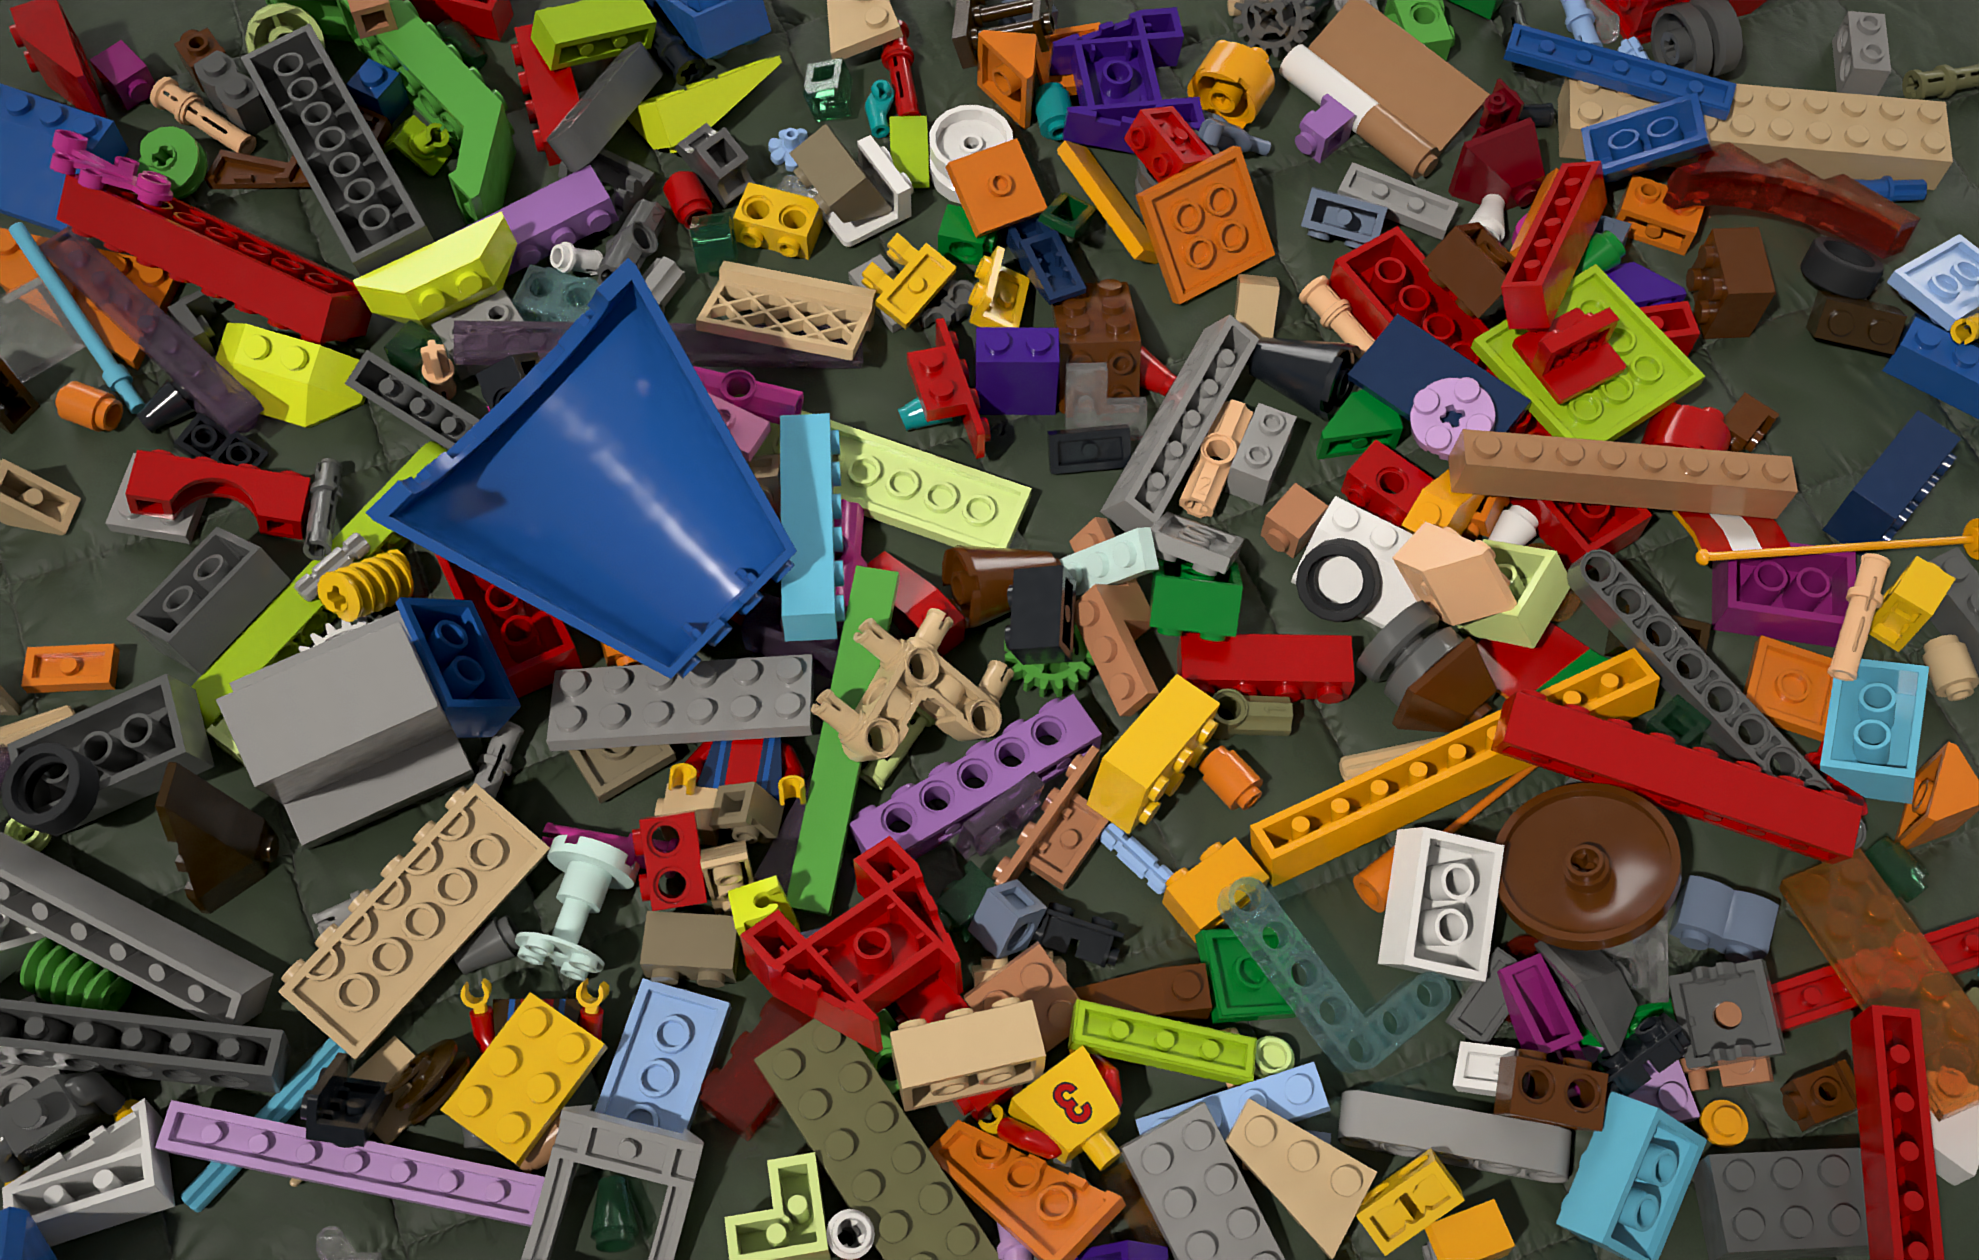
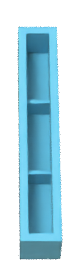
M830 413L780 416L781 524L797 550L790 558L795 566L781 579L782 622L785 642L838 639L837 622L845 621L844 595H836V587L844 586L843 560L835 561V553L843 552L842 527H834V519H842L841 494H834L833 487L841 486L840 461L833 462V455L840 454L839 430H831Z

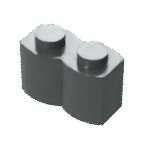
M216 50L194 64L195 72L210 104L216 111L226 115L229 122L252 136L272 125L269 113L255 83L246 75L239 73L235 62L228 55Z

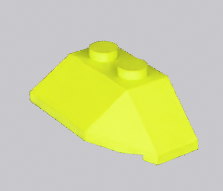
M500 211L356 278L353 282L372 313L430 331L433 329L431 324L503 289L517 242L503 213Z
M227 323L215 362L232 406L309 429L365 403V396L345 384L360 361L359 359L318 344L249 324Z

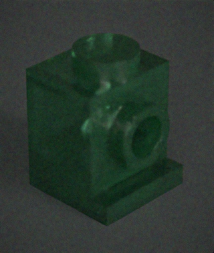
M843 57L808 64L803 96L816 122L851 116L852 110L849 103L853 79Z
M1677 694L1647 721L1644 733L1669 735L1676 740L1675 744L1691 749L1700 746L1704 732L1711 726L1712 722Z
M971 860L964 865L966 876L960 881L957 879L950 882L936 901L938 915L946 933L951 935L955 932L965 943L973 937L967 929L987 889L997 886Z

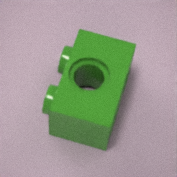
M1387 0L1384 15L1446 61L1450 48L1455 43V33L1453 27L1448 25L1445 19L1443 0Z

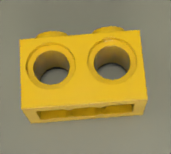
M748 182L733 216L737 242L751 248L760 247L779 252L786 257H799L807 260L810 259L824 224L822 209L813 198Z
M1916 556L1883 595L1882 606L1875 610L1869 635L1900 652L1933 616L1956 578L1945 573L1936 564Z
M1430 1148L1367 1192L1356 1213V1217L1386 1256L1461 1204L1465 1199L1460 1186L1432 1148Z

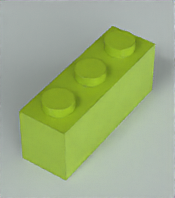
M581 0L575 3L547 7L535 11L531 40L549 69L553 71L618 56L629 46L637 42H642L646 49H650L657 21L644 0Z

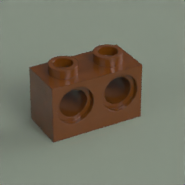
M1518 1049L1517 1056L1500 1057L1493 1114L1579 1131L1602 1132L1608 1083L1607 1073L1592 1071V1062L1581 1059L1563 1058L1562 1065L1546 1062L1547 1053L1535 1050ZM1527 1072L1535 1081V1090L1530 1097L1522 1089V1078ZM1572 1081L1580 1090V1099L1575 1106L1570 1102L1567 1095L1568 1087Z

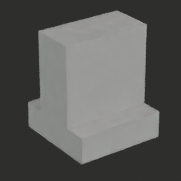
M399 610L232 681L229 684L233 692L216 699L254 787L284 805L301 846L309 850L476 776L460 739L457 738L441 707Z

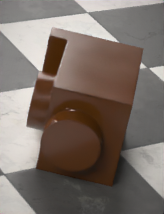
M208 27L201 31L195 29L188 30L182 34L180 41L174 43L183 65L202 92L205 91L195 72L194 64L216 50L226 54Z
M1744 392L1723 421L1731 433L1728 451L1743 452L1745 449L1752 453L1760 441L1767 435L1780 414Z
M1846 1059L1793 1079L1780 1088L1783 1094L1782 1101L1785 1111L1793 1121L1798 1123L1802 1132L1850 1115L1857 1110L1855 1076Z

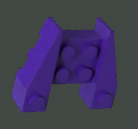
M1177 7L1139 10L1130 13L1127 20L1113 24L1112 21L1100 24L1097 31L1083 36H1079L1076 33L1053 42L1048 70L1049 76L1073 74L1080 106L1067 107L1062 133L1064 141L1134 153L1125 142L1124 137L1140 109L1173 106L1193 130L1199 131L1202 122L1205 120L1200 98L1188 97L1162 100L1155 67L1177 66L1184 39Z

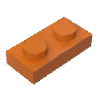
M114 643L27 647L21 687L27 693L115 690L120 650Z

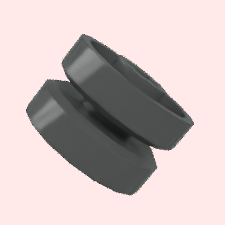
M1690 0L1687 3L1679 2L1659 10L1652 22L1650 38L1655 62L1715 78L1736 69L1741 59L1743 48L1742 30L1737 14L1728 0Z
M1423 600L1413 603L1393 618L1365 648L1356 665L1373 683L1387 680L1384 694L1398 708L1407 688L1464 641L1451 627L1436 631L1440 617Z

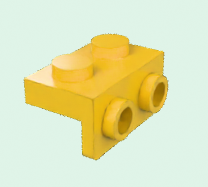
M998 245L990 257L985 255L982 257L976 269L975 277L979 279V282L975 284L968 299V304L973 306L969 322L978 327L1019 328L1030 279L1001 265L1005 248Z

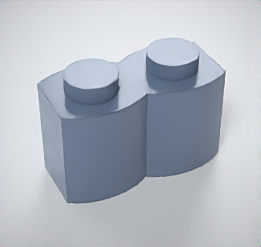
M1690 875L1681 886L1669 933L1679 938L1681 944L1695 950L1714 948L1718 952L1725 954L1724 957L1735 964L1763 959L1769 951L1779 905L1762 896L1733 890L1720 882Z

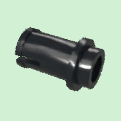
M1552 103L1524 104L1518 122L1531 117L1535 127H1550L1554 122V106Z

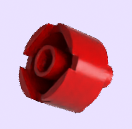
M1673 402L1650 417L1641 444L1728 451L1731 433L1723 422L1725 416L1720 410L1713 407L1701 409Z

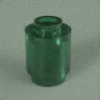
M1888 836L1874 844L1859 858L1866 866L1863 870L1893 903L1902 898L1908 904L1928 888L1923 880L1929 876V873L1900 842L1894 844Z

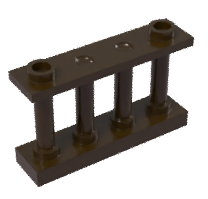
M956 0L952 41L963 69L977 66L978 33L983 30L1036 34L1041 52L1049 51L1050 35L1055 34V23L1052 15L1053 0H1016L988 7L984 6L988 5L990 0ZM1032 13V19L981 30L982 27L986 26L987 22Z

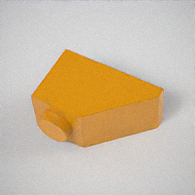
M1448 469L1422 489L1401 526L1409 533L1414 534L1426 521L1442 529L1450 527L1462 536L1485 495L1451 492Z

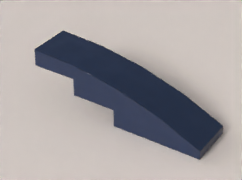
M1039 216L999 230L1017 262L1049 305L1086 293L1087 288L1058 232L1050 230L1049 227L1039 222Z

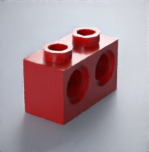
M695 810L640 818V828L632 829L635 855H644L646 874H639L642 902L651 900L652 911L707 903L708 896L700 863L701 848ZM664 825L673 827L679 835L678 845L668 851L659 849L653 841L654 831ZM676 871L683 875L686 887L680 894L668 895L662 891L659 880L665 872Z

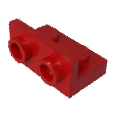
M1173 106L1140 109L1124 137L1125 142L1158 183L1213 156L1211 151Z

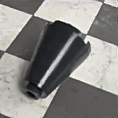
M1261 337L1246 365L1249 366L1248 370L1251 376L1322 420L1330 422L1338 407H1341L1356 389V385L1348 380L1347 374L1355 365V354L1362 355L1359 346L1351 343Z

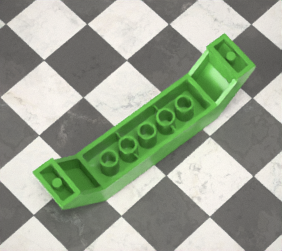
M265 0L267 5L287 3L302 8L315 19L323 32L324 39L351 41L367 58L400 73L411 105L430 124H442L441 128L437 130L438 132H441L444 128L448 130V143L459 154L456 170L448 174L466 226L503 208L516 155L512 139L515 131L505 114V111L508 110L506 101L496 89L491 91L485 85L484 79L475 67L468 68L463 63L461 55L452 44L446 45L441 40L438 31L431 22L424 23L420 19L416 8L409 0H389L398 27L397 30L360 39L347 0Z

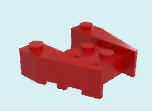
M888 836L853 859L857 890L864 900L805 939L779 909L740 934L746 966L774 997L877 1053L883 1049L879 1018L876 1014L934 973L957 995L963 992L961 960L949 933H946L938 915L935 901L926 888L919 865L891 836Z

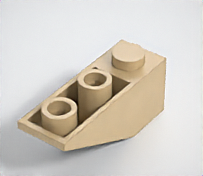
M745 840L701 850V868L715 915L724 913V915L733 916L728 890L755 882Z

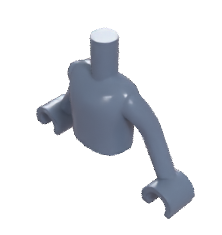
M1202 109L1205 120L1201 124L1198 137L1204 140L1205 143L1217 146L1220 151L1231 146H1239L1242 153L1251 151L1263 156L1269 153L1271 147L1269 141L1252 136L1241 127L1228 123L1220 115Z

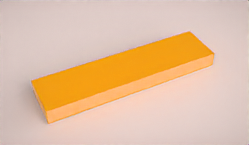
M1065 140L1057 149L1058 155L1130 255L1135 260L1157 264L1158 259L1147 229L1087 147Z

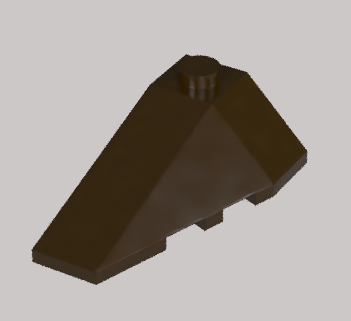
M168 762L155 807L167 841L175 842L178 845L179 855L175 860L178 872L188 873L190 882L187 881L184 888L187 898L201 913L211 914L266 877L270 862H274L277 858L279 838L264 818L179 763Z

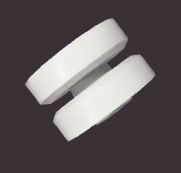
M960 105L945 111L935 120L929 132L930 180L937 192L949 201L961 204L945 166L950 161L1013 140L1012 129L1003 116L993 109L980 105Z

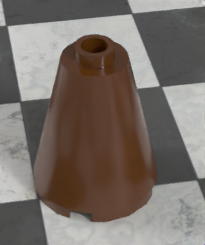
M957 545L947 549L944 553L942 582L943 586L951 585L953 598L948 600L965 617V629H973L1011 612L1008 605L1007 591L1009 585H1013L1014 569L1061 565V562L1058 558H1054L1049 551Z

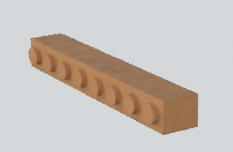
M1462 429L1448 456L1451 492L1771 519H1777L1798 493L1792 457L1470 429Z

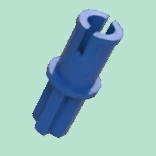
M1886 175L1881 179L1875 180L1850 179L1848 181L1849 185H1846L1845 190L1848 204L1881 203V206H1888L1892 201H1919L1925 199L1927 195V182L1923 179L1893 180L1891 176Z

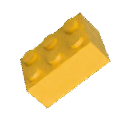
M1176 674L1104 755L1086 805L1128 835L1140 822L1147 825L1160 808L1161 803L1158 800L1164 793L1172 796L1185 777L1182 772L1189 765L1194 769L1207 753L1209 747L1205 744L1218 727L1214 717L1220 703Z

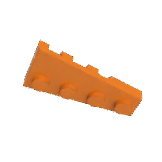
M959 1119L929 1148V1151L945 1175L1039 1260H1075L1126 1206L1122 1196L1109 1190L1104 1192L1089 1185L1086 1179L1071 1172L1066 1174L1049 1166L1046 1160L1031 1153L1029 1155L1011 1148L1007 1142Z

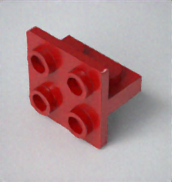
M1610 307L1596 314L1591 312L1584 314L1580 308H1575L1555 318L1550 328L1529 331L1515 338L1512 344L1518 355L1558 404H1563L1618 376L1626 368L1624 361L1608 343L1619 321V318Z

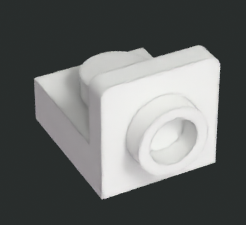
M1460 1041L1453 1087L1458 1092L1496 1096L1500 1057L1517 1056L1518 1051L1512 1047ZM1528 1072L1522 1078L1524 1093L1527 1092L1530 1082V1074Z

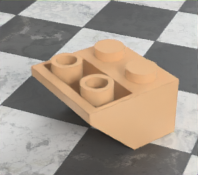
M1425 521L1392 557L1416 601L1423 600L1438 614L1439 620L1452 626L1510 611L1518 604L1509 588V579L1500 571L1494 560L1496 555L1491 547L1481 540L1473 542L1461 537L1450 527L1442 529Z

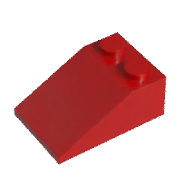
M33 0L11 7L10 11L15 24L10 25L9 29L18 48L26 47L27 51H23L32 73L40 72L48 87L79 110L109 119L82 44L59 1Z

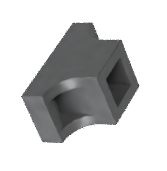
M705 123L680 141L675 148L723 209L743 195L748 182L755 184L746 166L749 157L725 127L717 132Z

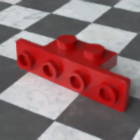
M944 318L936 319V347L908 352L907 366L926 421L961 416L976 459L985 457V442L991 440L989 423L986 417L980 418L979 416L980 402L976 388H969L968 366L965 359L959 360L958 358L959 345L955 331L948 330Z

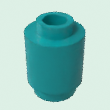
M1045 83L1036 90L1033 101L1040 133L1047 139L1063 140L1062 133L1067 107H1073L1070 94L1060 83Z

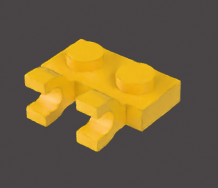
M896 233L887 244L889 250L886 255L895 262L905 265V267L893 280L874 262H871L862 272L864 278L861 283L869 289L877 290L876 294H880V296L876 299L875 305L906 330L956 273L957 267L929 244L925 243L918 251L904 237Z

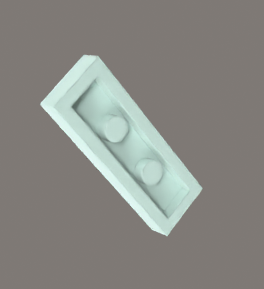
M1151 527L1133 529L1059 559L1061 565L1065 566L1076 581V599H1079L1095 584L1118 585L1159 569Z

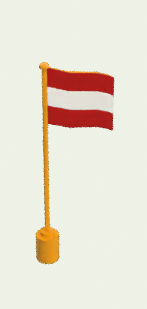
M1672 510L1674 516L1692 536L1698 549L1695 559L1702 566H1706L1709 561L1958 544H1963L1965 551L1971 558L1979 560V518L1972 519L1967 523L1962 536L1791 547L1781 527L1771 518Z

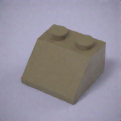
M826 124L789 153L798 165L793 172L807 189L812 185L818 193L813 199L827 216L834 212L843 223L887 215L893 210L854 157Z

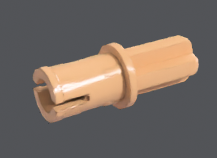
M436 340L427 341L428 346L422 347L420 351L423 360L422 375L429 383L431 390L441 396V392L445 391L447 400H450L455 396L457 389L453 380L455 367L453 362L447 357L445 346L443 344H436Z

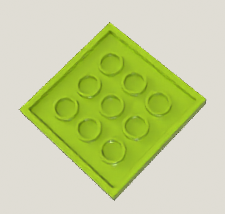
M1597 264L1572 278L1555 318L1575 308H1580L1584 314L1590 312L1596 314L1610 307L1619 318V321L1608 343L1626 364L1623 373L1563 404H1558L1512 347L1515 338L1529 331L1525 329H1509L1506 319L1475 338L1471 345L1472 351L1499 380L1531 400V407L1528 411L1553 437L1613 442L1701 385L1705 378V375Z

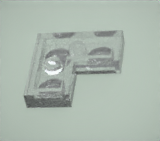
M1107 362L1066 363L1065 429L1128 424L1130 428V441L1141 440L1146 432L1147 425L1146 397L1107 398Z

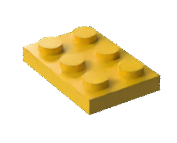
M530 992L440 1110L520 1167L607 1050V1046Z

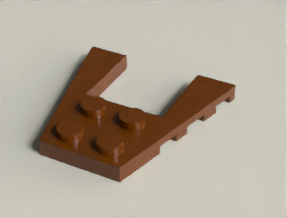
M356 103L380 147L383 148L393 128L389 119ZM220 149L204 178L211 189L311 187L294 155H292L288 163Z

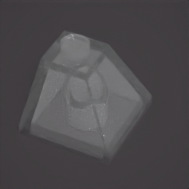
M39 277L0 294V358H2L21 383L26 382L86 347Z

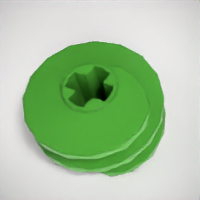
M174 126L159 127L148 133L141 141V158L139 159L138 174L143 173V171H153L166 176L167 180L172 183L170 191L173 192V198L178 200L186 198L197 190L203 182L208 168L207 154L201 144L188 132Z

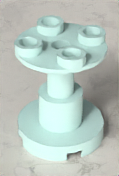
M558 835L552 842L547 858L555 867L565 872L556 896L563 903L552 935L536 932H520L516 935L515 942L520 947L517 956L526 962L536 965H543L544 961L560 966V972L563 975L575 980L584 981L589 972H601L605 965L599 956L578 945L589 913L600 912L608 888H632L640 870V865L635 862L630 867L626 864L628 854L604 842L580 836L577 844L565 843L567 835Z

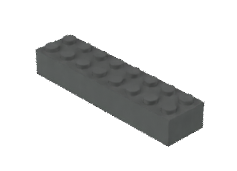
M310 23L240 57L360 276L435 242Z

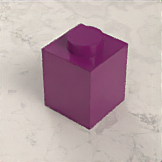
M122 40L90 59L102 85L127 111L150 97L151 90L156 83L147 65Z

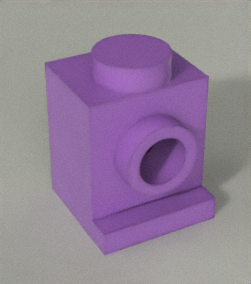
M1327 93L1322 97L1320 108L1316 112L1312 110L1307 113L1299 126L1301 132L1295 137L1297 148L1320 164L1350 138L1355 114Z

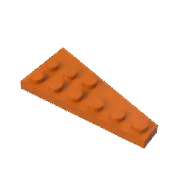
M0 228V286L8 294L15 298L20 297L30 303L35 310L78 335L10 234L9 229ZM31 234L110 353L122 358L127 365L138 371L181 282L171 279L168 276L169 272L161 268H151L137 263L135 256Z

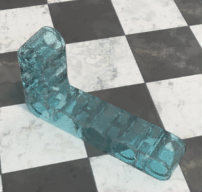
M1242 877L1224 887L1219 893L1217 908L1222 918L1332 1064L1340 1071L1356 1073L1377 1066L1443 1012L1450 1004L1452 995L1451 987L1447 980L1440 974L1425 972L1404 980L1362 1014L1260 880L1253 877ZM1236 890L1244 891L1251 900L1249 911L1241 910L1236 905L1234 899ZM1264 927L1272 928L1277 933L1279 944L1276 949L1270 948L1263 939ZM1293 964L1300 965L1306 972L1307 981L1304 987L1295 983L1291 976ZM1419 984L1425 986L1430 993V1003L1428 1006L1423 1005L1417 997ZM1323 1001L1328 1002L1335 1011V1019L1332 1024L1326 1023L1320 1015V1006ZM1386 1011L1390 1012L1397 1021V1029L1394 1034L1388 1032L1383 1024V1016ZM1352 1039L1357 1040L1363 1048V1057L1360 1062L1355 1061L1349 1053L1348 1046Z

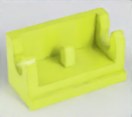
M776 875L728 890L735 929L739 936L778 909L801 932L796 915Z

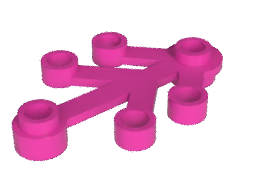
M55 130L52 142L55 153L52 154L50 163L52 170L62 174L75 175L76 168L80 169L78 184L95 190H102L104 183L131 190L138 194L137 199L149 205L162 206L163 201H172L173 192L170 191L172 183L167 180L166 176L153 171H143L137 177L140 163L136 160L116 156L113 165L86 150L87 137L68 130Z

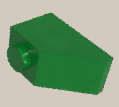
M1363 389L1358 392H1352L1322 431L1316 450L1317 460L1363 454L1375 439L1391 450L1396 449L1403 430L1399 414Z

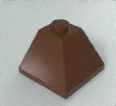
M1467 637L1407 688L1392 721V724L1397 729L1451 733L1491 714L1493 709L1489 705L1497 689L1475 641Z

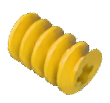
M391 549L386 553H379L374 557L365 558L361 562H354L349 566L326 572L319 579L317 594L327 610L336 613L339 618L346 622H353L360 617H366L373 612H379L386 607L396 605L395 602L400 597L411 598L414 591L411 566L401 551Z

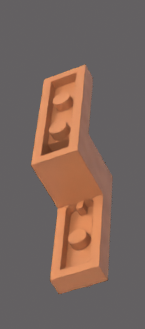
M1095 517L1069 542L1076 553L1111 539L1115 535L1106 518ZM1136 578L1118 585L1095 584L1075 601L1074 621L1119 716H1132L1159 694L1134 642L1150 628V606Z

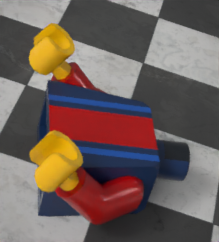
M782 737L703 742L685 763H678L670 768L668 789L672 791L677 785H685L686 795L690 796L694 795L697 782V787L718 789L719 786L756 782L778 800L780 805H784V809L785 800L788 798H800L801 805L807 802L804 768L793 746L784 743Z

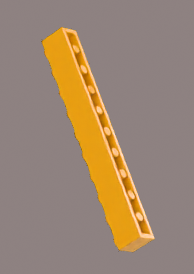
M1632 648L1540 691V693L1547 696V701L1561 706L1565 704L1582 706L1590 711L1591 716L1603 720L1614 718L1629 721L1654 709L1660 677L1639 652ZM1501 710L1250 825L1251 854L1270 877L1269 882L1272 887L1533 766L1532 764L1491 751Z

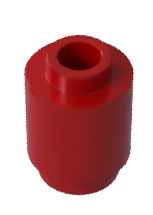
M679 171L672 174L664 184L663 192L677 221L691 230L699 229L708 224L712 219V203L698 175L691 171Z

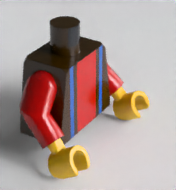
M485 978L481 982L484 996H472L469 992L467 981L460 995L462 1002L466 1006L473 1008L469 1012L475 1043L481 1054L485 1052L524 1001V999H493L492 1007L487 1005L486 1002L491 995L492 985ZM586 978L577 987V999H541L601 1041L604 1010L599 1007V1004L609 994L610 988L607 982L603 981L599 985V997H592L588 993L587 985L589 982L588 978Z

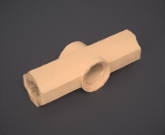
M1233 399L1224 402L1207 436L1201 443L1199 455L1179 500V506L1183 507L1187 514L1198 518L1212 517L1228 479L1230 466L1253 416V412L1246 407L1245 403ZM1215 456V457H1219V458H1221V459H1223V460L1217 461V460H1213V459L1210 458V457Z

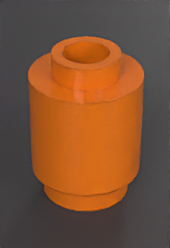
M72 381L62 387L56 396L55 404L60 418L97 432L114 430L123 415V405L119 400H116L113 394L78 381Z
M1219 746L1208 754L1199 765L1198 769L1204 775L1203 781L1230 810H1235L1239 807L1242 810H1247L1262 795V791L1259 788L1263 780L1235 750L1229 751L1225 746Z

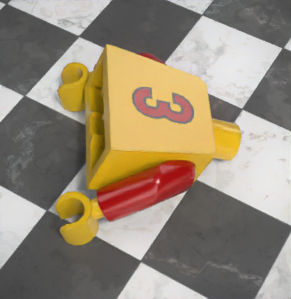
M1083 1045L1075 1051L1069 1049V1056L1012 1097L1008 1109L1011 1117L1006 1116L1000 1105H994L991 1111L996 1120L992 1123H985L982 1120L978 1121L982 1131L1019 1149L1048 1160L1057 1158L1060 1162L1066 1164L1084 1151L1099 1171H1102L1122 1154L1107 1134L1117 1124L1121 1115L1120 1108L1123 1104L1119 1071L1105 1057L1088 1053Z

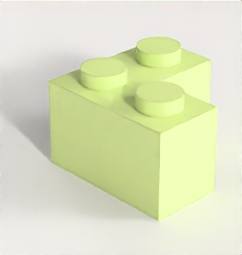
M815 1152L767 1160L773 1209L724 1217L729 1260H831L830 1247L826 1235L827 1224L819 1165Z

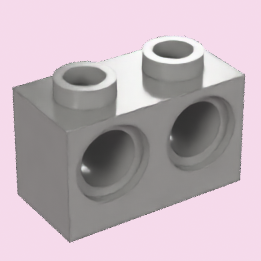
M1848 11L1832 40L1837 92L1877 96L1891 73L1885 14Z
M1258 403L1230 466L1225 487L1226 493L1263 506L1289 446L1296 416Z

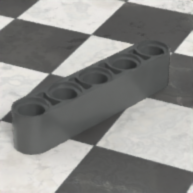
M642 42L629 46L614 59L546 139L570 172L573 173L580 170L599 154L663 76L662 70Z

